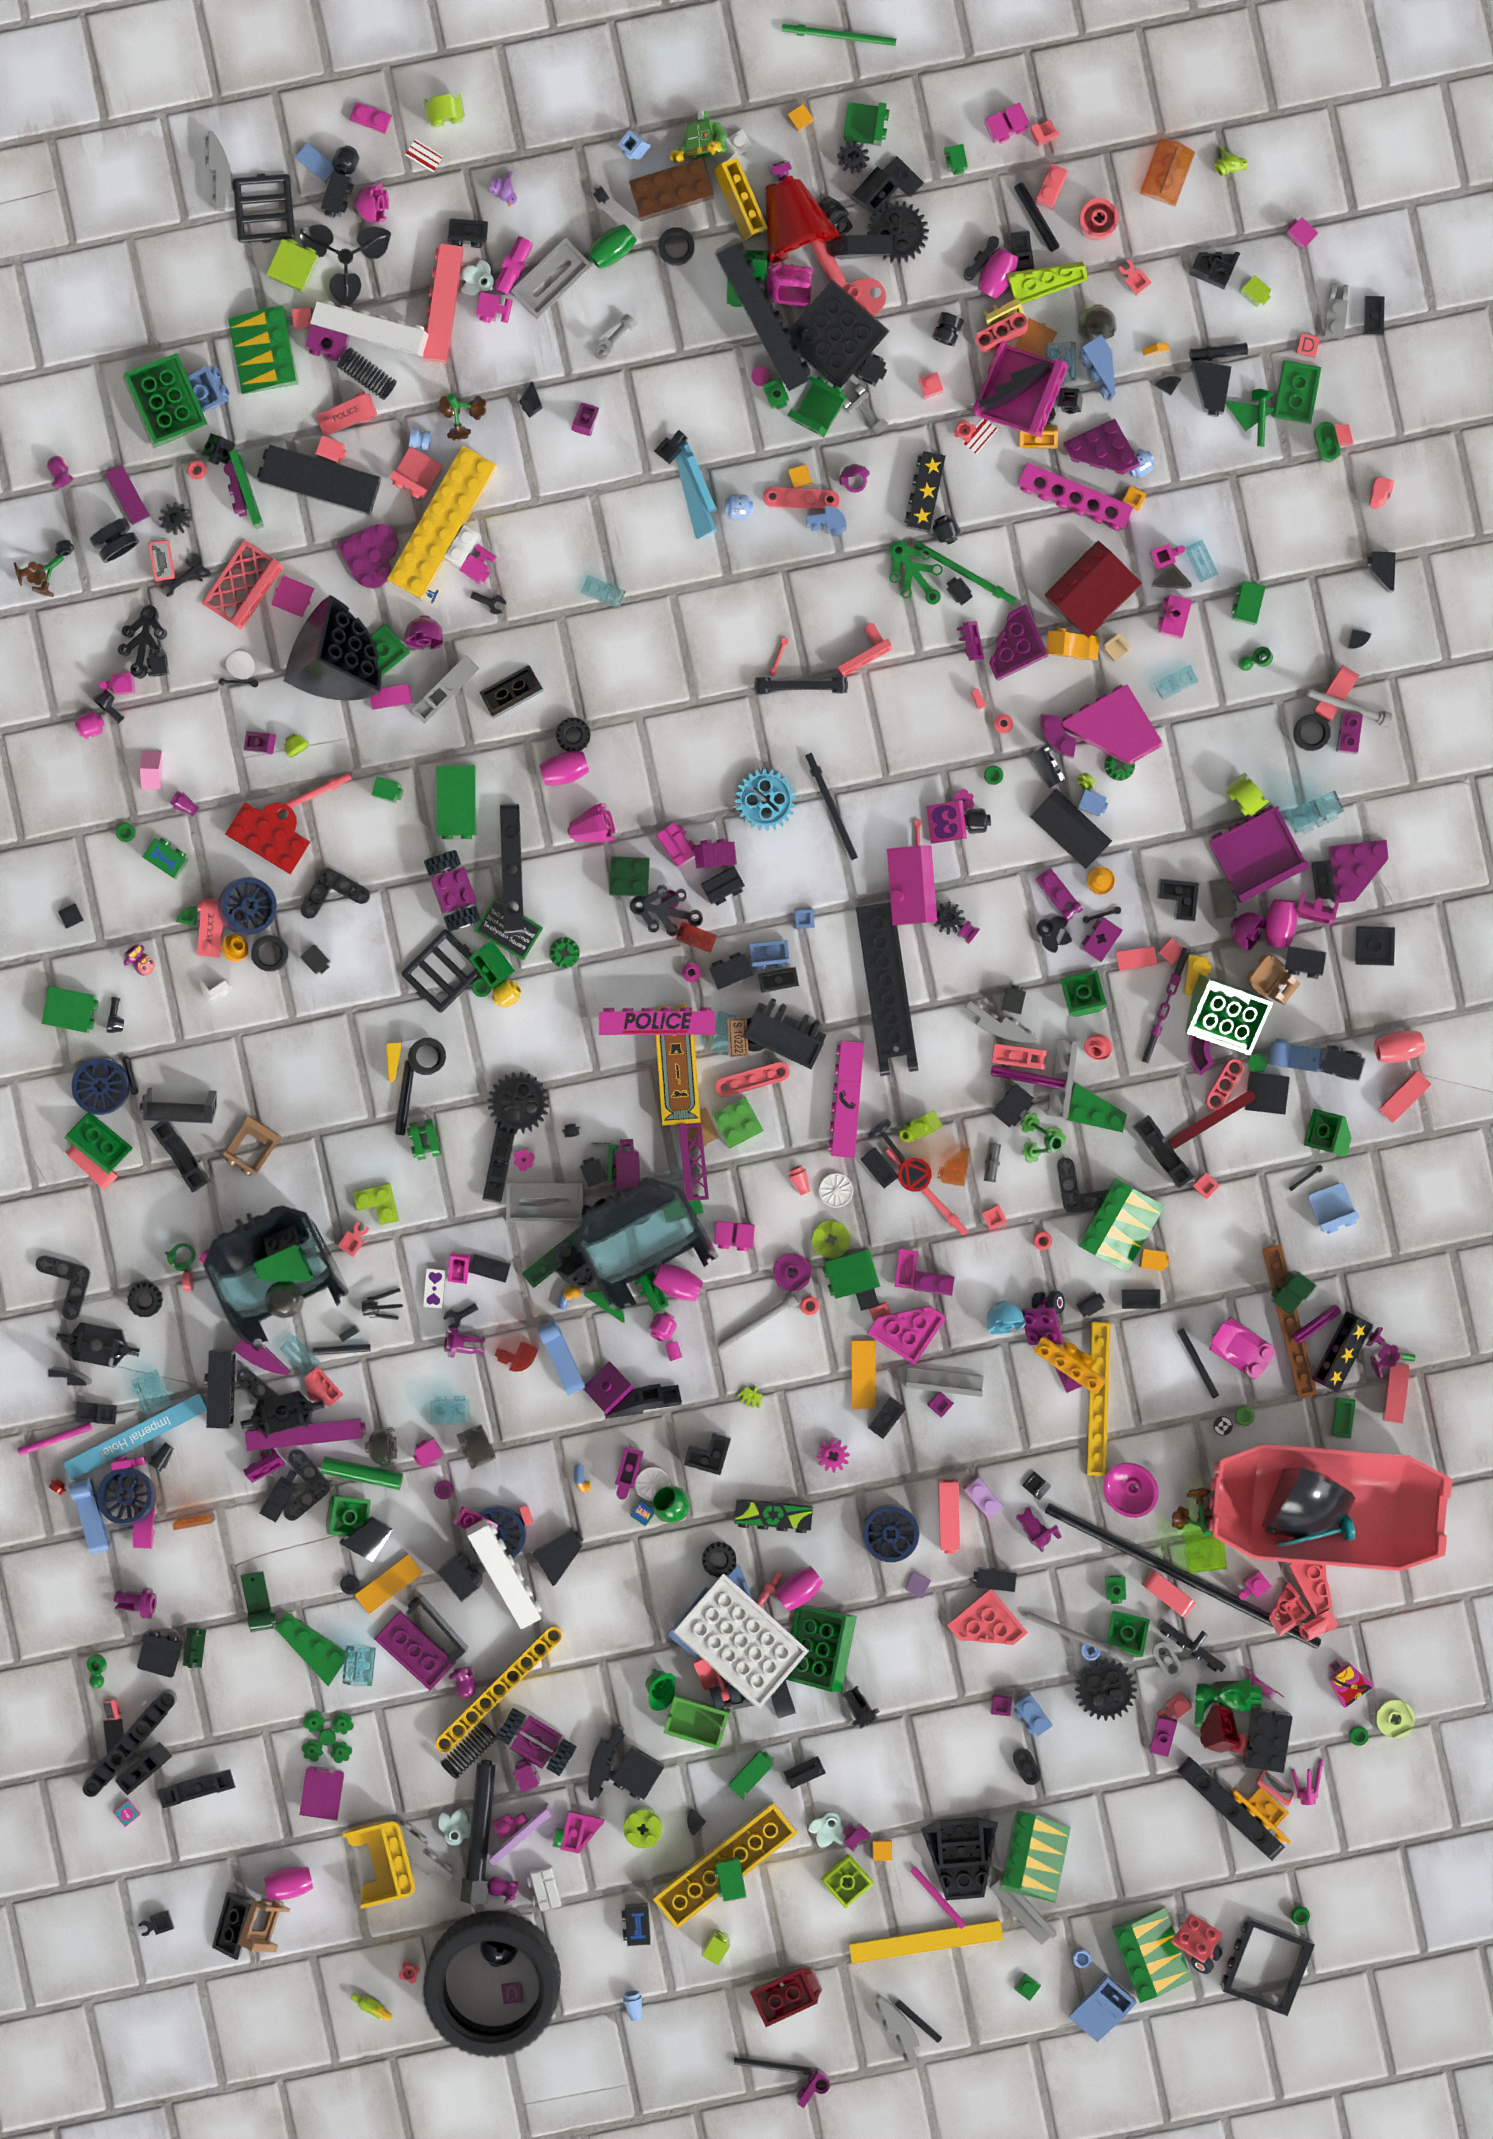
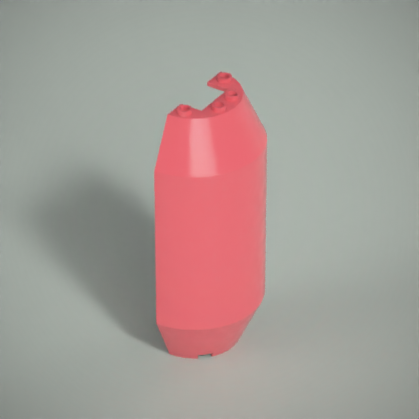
M1261 1444L1220 1459L1214 1464L1215 1479L1211 1478L1210 1489L1213 1490V1498H1209V1509H1212L1209 1531L1213 1532V1537L1252 1559L1403 1571L1443 1557L1446 1554L1447 1536L1444 1534L1447 1498H1451L1452 1478L1411 1456ZM1304 1467L1324 1476V1481L1325 1479L1334 1481L1352 1492L1356 1498L1347 1515L1353 1521L1355 1539L1346 1541L1339 1532L1309 1541L1305 1540L1277 1547L1276 1543L1293 1538L1278 1533L1276 1536L1266 1532V1528L1261 1525L1283 1469Z

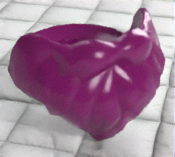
M852 464L846 466L841 472L839 484L845 485L846 489L850 492H860L866 487L867 477L870 475V472L862 465ZM860 474L863 478L862 486L857 489L851 488L848 477H855Z

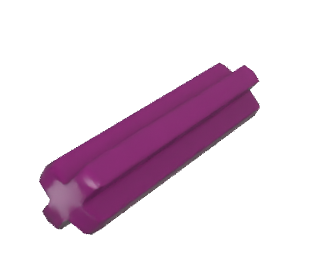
M1332 1305L1293 1334L1294 1341L1296 1343L1303 1342L1341 1314L1340 1308L1337 1305Z

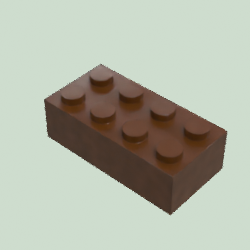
M702 158L629 181L641 222L714 199V193Z

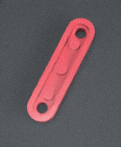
M770 487L763 493L764 503L769 507L824 510L825 506L837 508L840 501L839 495L833 490ZM771 493H774L776 495V499H769V495ZM831 496L833 497L834 501L832 503H828L826 501V498Z
M777 1062L721 1078L716 1082L715 1090L722 1097L735 1095L784 1081L788 1078L790 1069L787 1064ZM778 1068H782L784 1070L783 1075H778L776 1073ZM725 1083L729 1086L727 1091L721 1089L722 1084Z

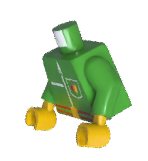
M708 111L698 112V123L688 125L682 145L678 150L672 151L669 155L673 163L676 161L682 163L684 161L683 156L685 155L686 157L699 159L726 152L724 141L727 134L719 122L709 120Z

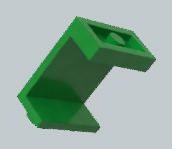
M810 376L809 380L813 383L798 410L794 411L791 409L787 416L793 422L824 438L847 397L842 393L844 390L836 385L831 387L827 385L828 382L823 378L817 377L816 379Z

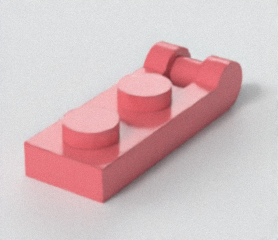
M994 1044L992 1063L1045 1070L1044 1058L1045 1056L1047 1057V1051ZM1032 1055H1037L1036 1063L1031 1062Z

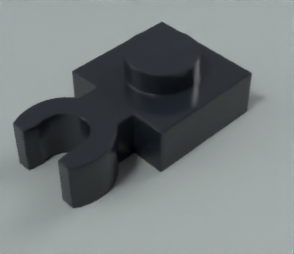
M169 1909L151 1915V1922L144 1920L138 1924L139 1927L143 1925L147 1927V1931L143 1932L142 1936L149 1935L152 1930H154L155 1935L175 1928Z

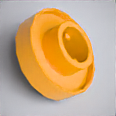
M1096 867L1087 876V886L1094 894L1104 895L1113 889L1115 877L1108 868Z
M235 934L226 936L220 945L224 957L232 962L242 961L249 951L246 941Z

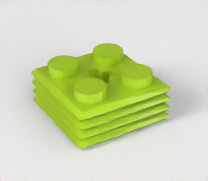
M847 1854L821 1877V1882L844 1908H848L874 1885L873 1880L850 1854ZM844 1877L851 1878L850 1885L847 1883L845 1885L843 1884Z

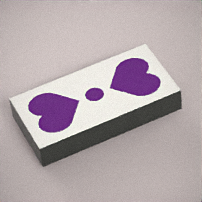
M426 1269L423 1307L443 1308L446 1270Z

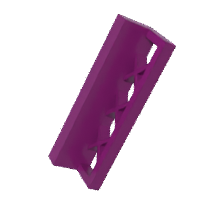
M701 1123L678 1124L685 1196L688 1201L708 1200L709 1194ZM698 1127V1136L692 1141L687 1137L686 1129ZM698 1139H699V1144H700V1146H698V1145L696 1144V1141H697ZM688 1140L692 1143V1144L689 1146V1148H688ZM693 1145L700 1149V1155L696 1160L689 1156V1150ZM700 1158H701V1164H702V1166L698 1163V1160H699ZM690 1159L694 1162V1163L691 1165V1167H690ZM695 1164L702 1168V1175L698 1179L691 1175V1169ZM702 1177H703V1183H704V1185L700 1182V1179H701ZM697 1183L704 1187L705 1196L693 1197V1188Z

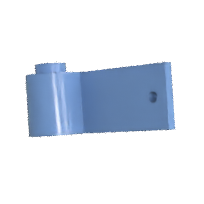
M1276 1038L1275 1042H1271L1268 1064L1319 1072L1323 1049L1287 1044V1040Z

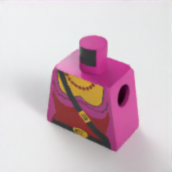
M1335 1659L1328 1665L1334 1673L1328 1680L1344 1708L1374 1687L1350 1663L1343 1667L1339 1660Z

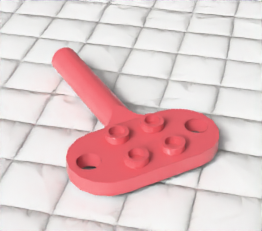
M816 240L810 243L829 282L835 280L873 316L883 309L886 304V292L879 281L865 277L853 283H848L835 258L831 257V250L827 242L821 243ZM875 287L881 290V295L878 298H873L870 295L871 290Z

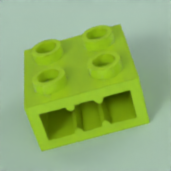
M282 239L269 267L267 276L304 293L319 257L312 248L305 247L303 249L294 240L288 239L285 241Z

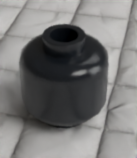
M351 146L339 147L332 159V166L337 173L349 175L355 172L360 157L356 149Z
M943 515L934 521L933 531L940 543L946 542L949 545L958 540L957 536L961 530L954 517Z
M969 809L964 815L965 826L969 834L985 833L987 826H991L990 814H986L985 809Z

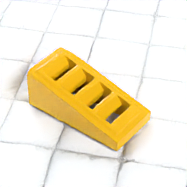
M389 1043L386 1045L389 1082H394L396 1079L402 1043Z

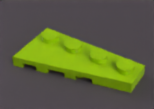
M1083 261L1007 273L1013 299L1018 298L1021 305L1088 280Z

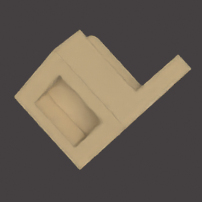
M1120 633L1103 645V648L1113 661H1116L1131 649Z

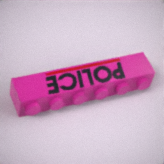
M691 1007L680 1008V1011H672V1008H661V1011H653V1008H642V1012H634V1008H622V1012H615V1008H603V1012H599V1035H715V1011H711V1007H699V1011H692Z

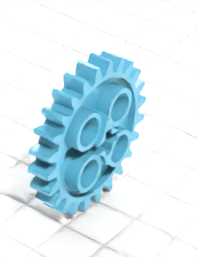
M763 768L762 774L758 770L755 771L756 776L754 777L749 773V780L742 779L745 785H738L742 791L735 793L740 797V799L735 800V803H740L736 810L743 811L739 817L746 816L747 818L744 823L746 824L751 821V828L757 824L758 830L765 826L766 831H768L769 826L772 825L774 830H776L777 823L783 826V819L789 821L787 814H794L790 808L796 807L792 801L796 800L797 797L791 796V794L796 790L789 789L792 782L785 783L787 776L781 779V772L773 775V769H771L770 773L767 774L766 769ZM763 781L769 782L771 785L770 790L762 791L760 783ZM753 788H756L765 797L769 795V801L779 811L776 812L768 803L762 804V798L753 791ZM782 794L785 797L784 803H775V795ZM751 795L756 796L758 799L757 804L754 806L747 803V798ZM764 808H769L772 811V816L768 819L761 816V811Z

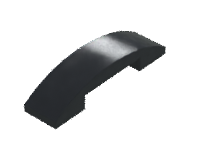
M231 1769L176 1783L157 1791L162 1808L164 1809L195 1798L236 1788Z

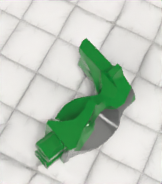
M1248 1678L1242 1681H1219L1213 1684L1197 1683L1195 1728H1201L1205 1711L1212 1703L1219 1702L1220 1706L1242 1712L1251 1711V1706H1262V1686L1251 1685V1679Z

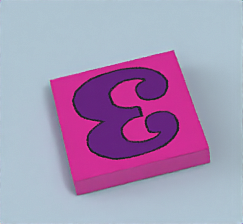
M962 801L926 806L931 844L967 839Z

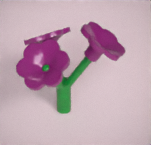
M1377 1327L1370 1335L1366 1345L1372 1346L1375 1342L1380 1346L1383 1345L1382 1350L1378 1352V1357L1381 1359L1380 1362L1375 1357H1370L1372 1368L1376 1376L1381 1379L1383 1378L1382 1369L1388 1366L1395 1367L1399 1360L1414 1362L1416 1356L1415 1354L1400 1353L1398 1346L1386 1343L1385 1339L1380 1336L1383 1328Z

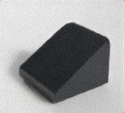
M1035 1471L1022 1484L1038 1500L1051 1488V1485Z

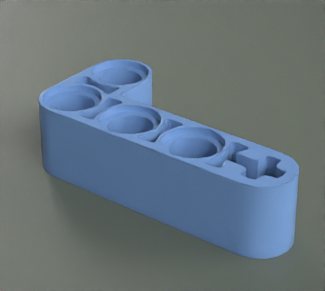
M552 1320L537 1327L539 1336L547 1348L567 1395L586 1388L557 1321Z
M87 1478L70 1483V1495L72 1500L76 1501L90 1554L93 1555L110 1550L109 1538L102 1513L98 1506L92 1479Z

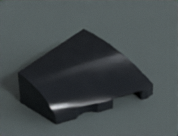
M1199 252L1189 275L1225 290L1240 252H1234V254Z
M1046 744L1029 757L1050 789L1065 778L1056 760L1048 752L1049 747Z
M371 1517L365 1521L363 1526L353 1530L354 1534L347 1539L342 1538L339 1543L373 1562L393 1529L386 1523Z

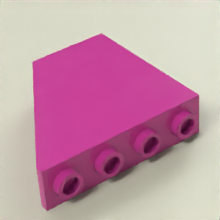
M1128 684L1115 687L1112 690L1113 693L1108 696L1104 694L1098 697L1096 703L1092 705L1086 704L1079 709L1080 712L1077 714H1069L1062 719L1061 725L1064 731L1129 766L1163 746L1161 738Z

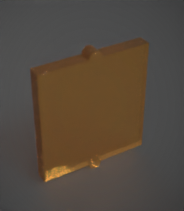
M1029 318L1028 331L1019 337L1015 348L1045 357L1057 332L1046 327L1045 323L1041 324Z
M705 1107L700 1110L703 1146L719 1138ZM698 1127L686 1129L687 1137L692 1141L698 1136ZM699 1139L696 1141L698 1146H700ZM693 1145L690 1151L696 1149L697 1147Z

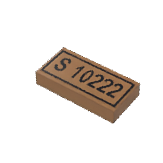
M747 1018L727 1019L729 1057L749 1056L748 1039L743 1037L747 1028Z

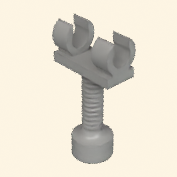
M629 314L623 316L621 319L622 325L608 339L604 337L597 344L595 356L599 351H603L602 355L604 356L600 358L601 361L605 360L608 353L612 352L616 340L627 329L632 330L637 325V322Z
M858 383L853 390L860 398L853 404L846 399L842 407L849 414L856 407L860 409L873 423L872 429L879 434L888 426V423L884 418L878 419L863 403L869 394Z

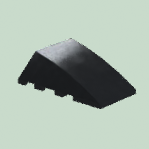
M980 1817L938 1820L921 1828L946 1901L985 1897L998 1822Z

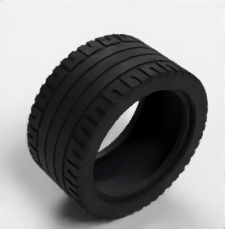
M506 1911L478 1912L477 1914H471L469 1917L462 1918L461 1921H457L453 1926L449 1927L443 1933L441 1939L437 1941L428 1961L423 1979L424 2006L426 2007L427 2015H429V2020L433 2023L435 2030H438V2034L444 2037L446 2042H450L451 2046L459 2048L460 2051H465L470 2055L474 2054L477 2057L484 2056V2058L511 2055L516 2053V2051L523 2050L524 2047H528L531 2045V2042H535L552 2020L561 1984L558 1956L554 1952L555 1949L548 1937L546 1938L544 1932L540 1931L536 1925L534 1926L531 1921H527L524 1917H519L514 1913L509 1914ZM499 1941L510 1944L524 1953L534 1966L539 1981V1995L532 2008L520 2019L501 2026L481 2025L466 2018L452 2003L446 1986L447 1967L461 1950L474 1943Z

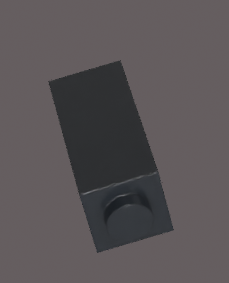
M1194 360L1191 368L1203 412H1208V416L1219 417V414L1222 415L1225 410L1231 366Z
M574 1528L533 1552L552 1586L557 1584L583 1546L582 1541L584 1539L579 1530L575 1532Z

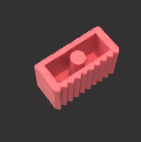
M1054 164L1050 165L1035 199L1036 204L1050 210L1053 209L1068 170Z

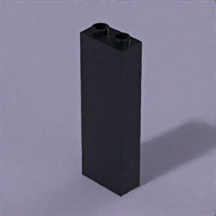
M269 444V448H265L262 457L265 460L264 465L259 467L257 478H259L261 484L371 516L382 480L381 477Z

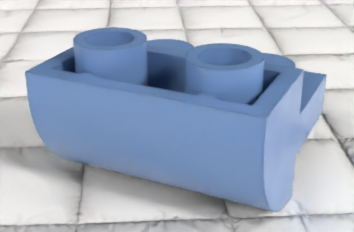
M825 506L824 514L806 516L807 528H811V531L822 530L823 526H826L827 534L831 533V536L843 535V532L846 531V519L842 512L835 507Z

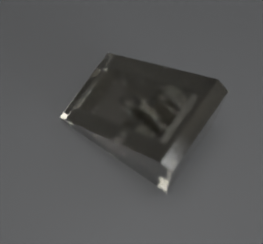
M1174 563L1151 584V587L1190 589L1192 583Z

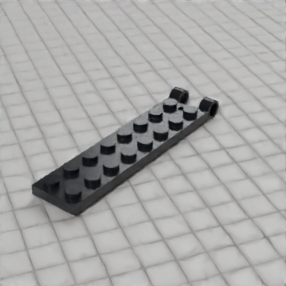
M891 902L856 907L880 1076L890 1075L888 1058L904 1055L907 1056L909 1072L919 1071L898 927L892 924ZM894 1046L899 1048L897 1052L893 1050Z

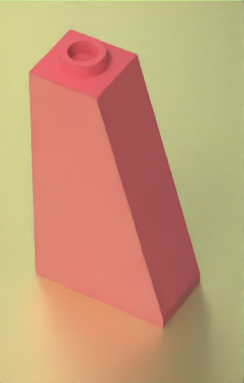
M957 1479L938 1480L940 1550H944L946 1554L956 1553V1550H960L959 1482Z

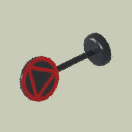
M888 1118L883 1120L867 1133L868 1137L874 1139L881 1134L901 1160L902 1164L898 1170V1180L902 1187L911 1192L925 1189L930 1184L932 1178L928 1163L920 1158H909L906 1160L884 1132L890 1127V1120Z

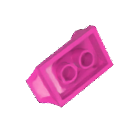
M1230 1317L1227 1322L1222 1323L1212 1338L1211 1346L1209 1347L1210 1351L1252 1379L1262 1375L1275 1354V1347Z

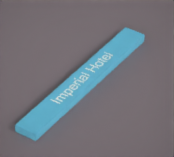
M198 1393L64 1462L63 1465L70 1479L73 1480L207 1411V1406L201 1394Z

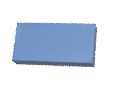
M308 142L295 157L325 183L330 178L331 173L336 171L332 166V162Z

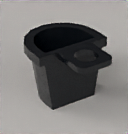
M569 1241L563 1242L554 1250L555 1255L563 1264L556 1272L566 1283L575 1285L578 1288H586L594 1282L595 1278L582 1253H578ZM570 1248L571 1254L568 1257H562V1249Z

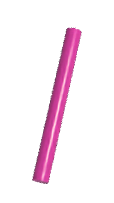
M89 1422L18 1448V1452L21 1456L93 1429L92 1424Z
M916 1866L910 1870L960 1929L964 1928L967 1925L920 1870Z

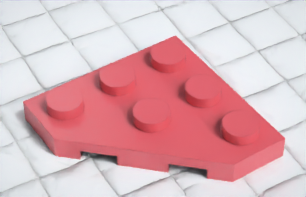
M991 1589L986 1591L947 1624L955 1636L962 1641L1014 1645L1028 1633Z

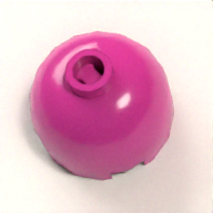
M382 184L366 185L359 191L357 198H355V209L361 218L367 222H384L387 219L384 215L385 209H389V198L387 190L382 189Z

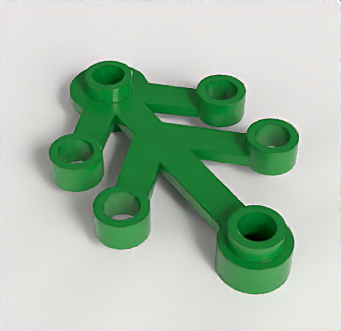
M903 541L893 542L889 548V553L894 558L889 580L892 583H898L901 579L899 574L901 561L906 566L904 585L900 595L905 599L911 597L912 577H914L926 593V601L931 605L939 603L941 599L939 591L932 589L919 571L939 576L943 572L942 566L940 564L914 563L908 557L916 556L921 557L923 560H929L932 555L931 551L927 548L922 550L908 548ZM897 547L902 548L901 554L895 552ZM923 551L929 552V556L927 558H924L922 556ZM939 566L941 571L934 573V567ZM897 574L898 580L893 581L891 576ZM904 589L910 591L908 596H903L902 592ZM931 593L936 594L935 600H930L929 595Z

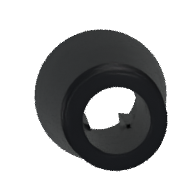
M164 1443L149 1458L150 1462L148 1464L160 1472L163 1468L166 1469L174 1448Z

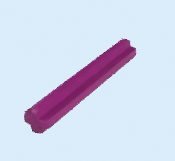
M992 1066L991 1075L1061 1090H1064L1066 1086V1080L999 1066Z

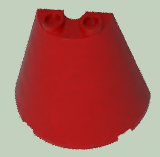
M787 176L782 179V182L778 184L773 183L765 187L768 261L771 266L789 259L787 253L817 240L824 243L840 236L835 226L801 179Z

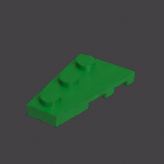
M1074 1083L1069 1114L1066 1120L1123 1133L1127 1114Z

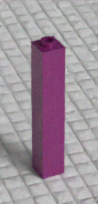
M361 1418L311 1423L308 1428H305L304 1425L269 1434L267 1439L257 1429L245 1431L247 1451L362 1439L363 1434H366L365 1422H361Z

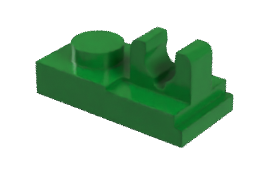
M651 1271L635 1281V1285L642 1284L643 1290L639 1293L640 1295L646 1293L649 1306L655 1313L669 1306L663 1291L653 1284L655 1274Z

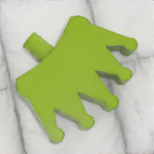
M746 1386L737 1397L743 1395L741 1402L747 1399L745 1406H748L752 1401V1408H754L757 1402V1407L760 1408L763 1395L756 1393L758 1389L756 1386L753 1390Z

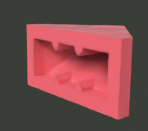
M318 1366L305 1377L310 1401L318 1402L323 1400L325 1405L331 1406L344 1395Z

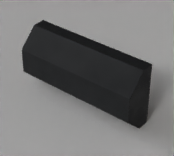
M1057 789L1030 816L1085 869L1112 842L1107 835Z

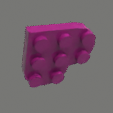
M376 524L337 544L354 578L360 585L375 589L383 586L388 581L387 579L391 572L389 560L396 555L399 545L397 534L392 528L386 524Z

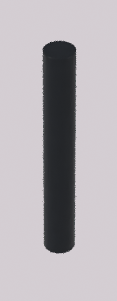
M371 1344L313 1348V1355L371 1352Z
M900 1999L895 2003L899 2010L935 2042L939 2043L942 2037Z

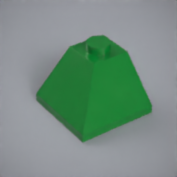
M1313 1109L1304 1146L1347 1157L1352 1138L1346 1117Z

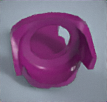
M1030 1507L1025 1509L1024 1514L1016 1516V1519L1021 1523L1023 1530L1028 1535L1030 1543L1041 1552L1044 1551V1546L1050 1542L1052 1534L1057 1539L1062 1537L1056 1524L1049 1529L1041 1525L1039 1520L1033 1516Z

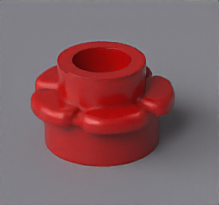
M59 1479L51 1480V1484L48 1486L60 1496L64 1491L66 1492L64 1488L66 1485Z

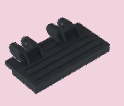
M770 999L767 1006L759 1002L743 1037L812 1070L826 1038V1034L820 1031L816 1038H814L820 1021L814 1020L808 1034H805L803 1032L809 1022V1015L805 1014L801 1022L785 1015L783 1021L780 1022L786 1010V1004L782 1003L775 1017L772 1018L770 1015L776 1005V999Z

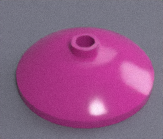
M1129 1462L1120 1463L1114 1466L1105 1476L1103 1483L1105 1498L1108 1504L1119 1514L1130 1518H1138L1147 1515L1156 1506L1159 1498L1158 1485L1153 1475L1143 1466Z

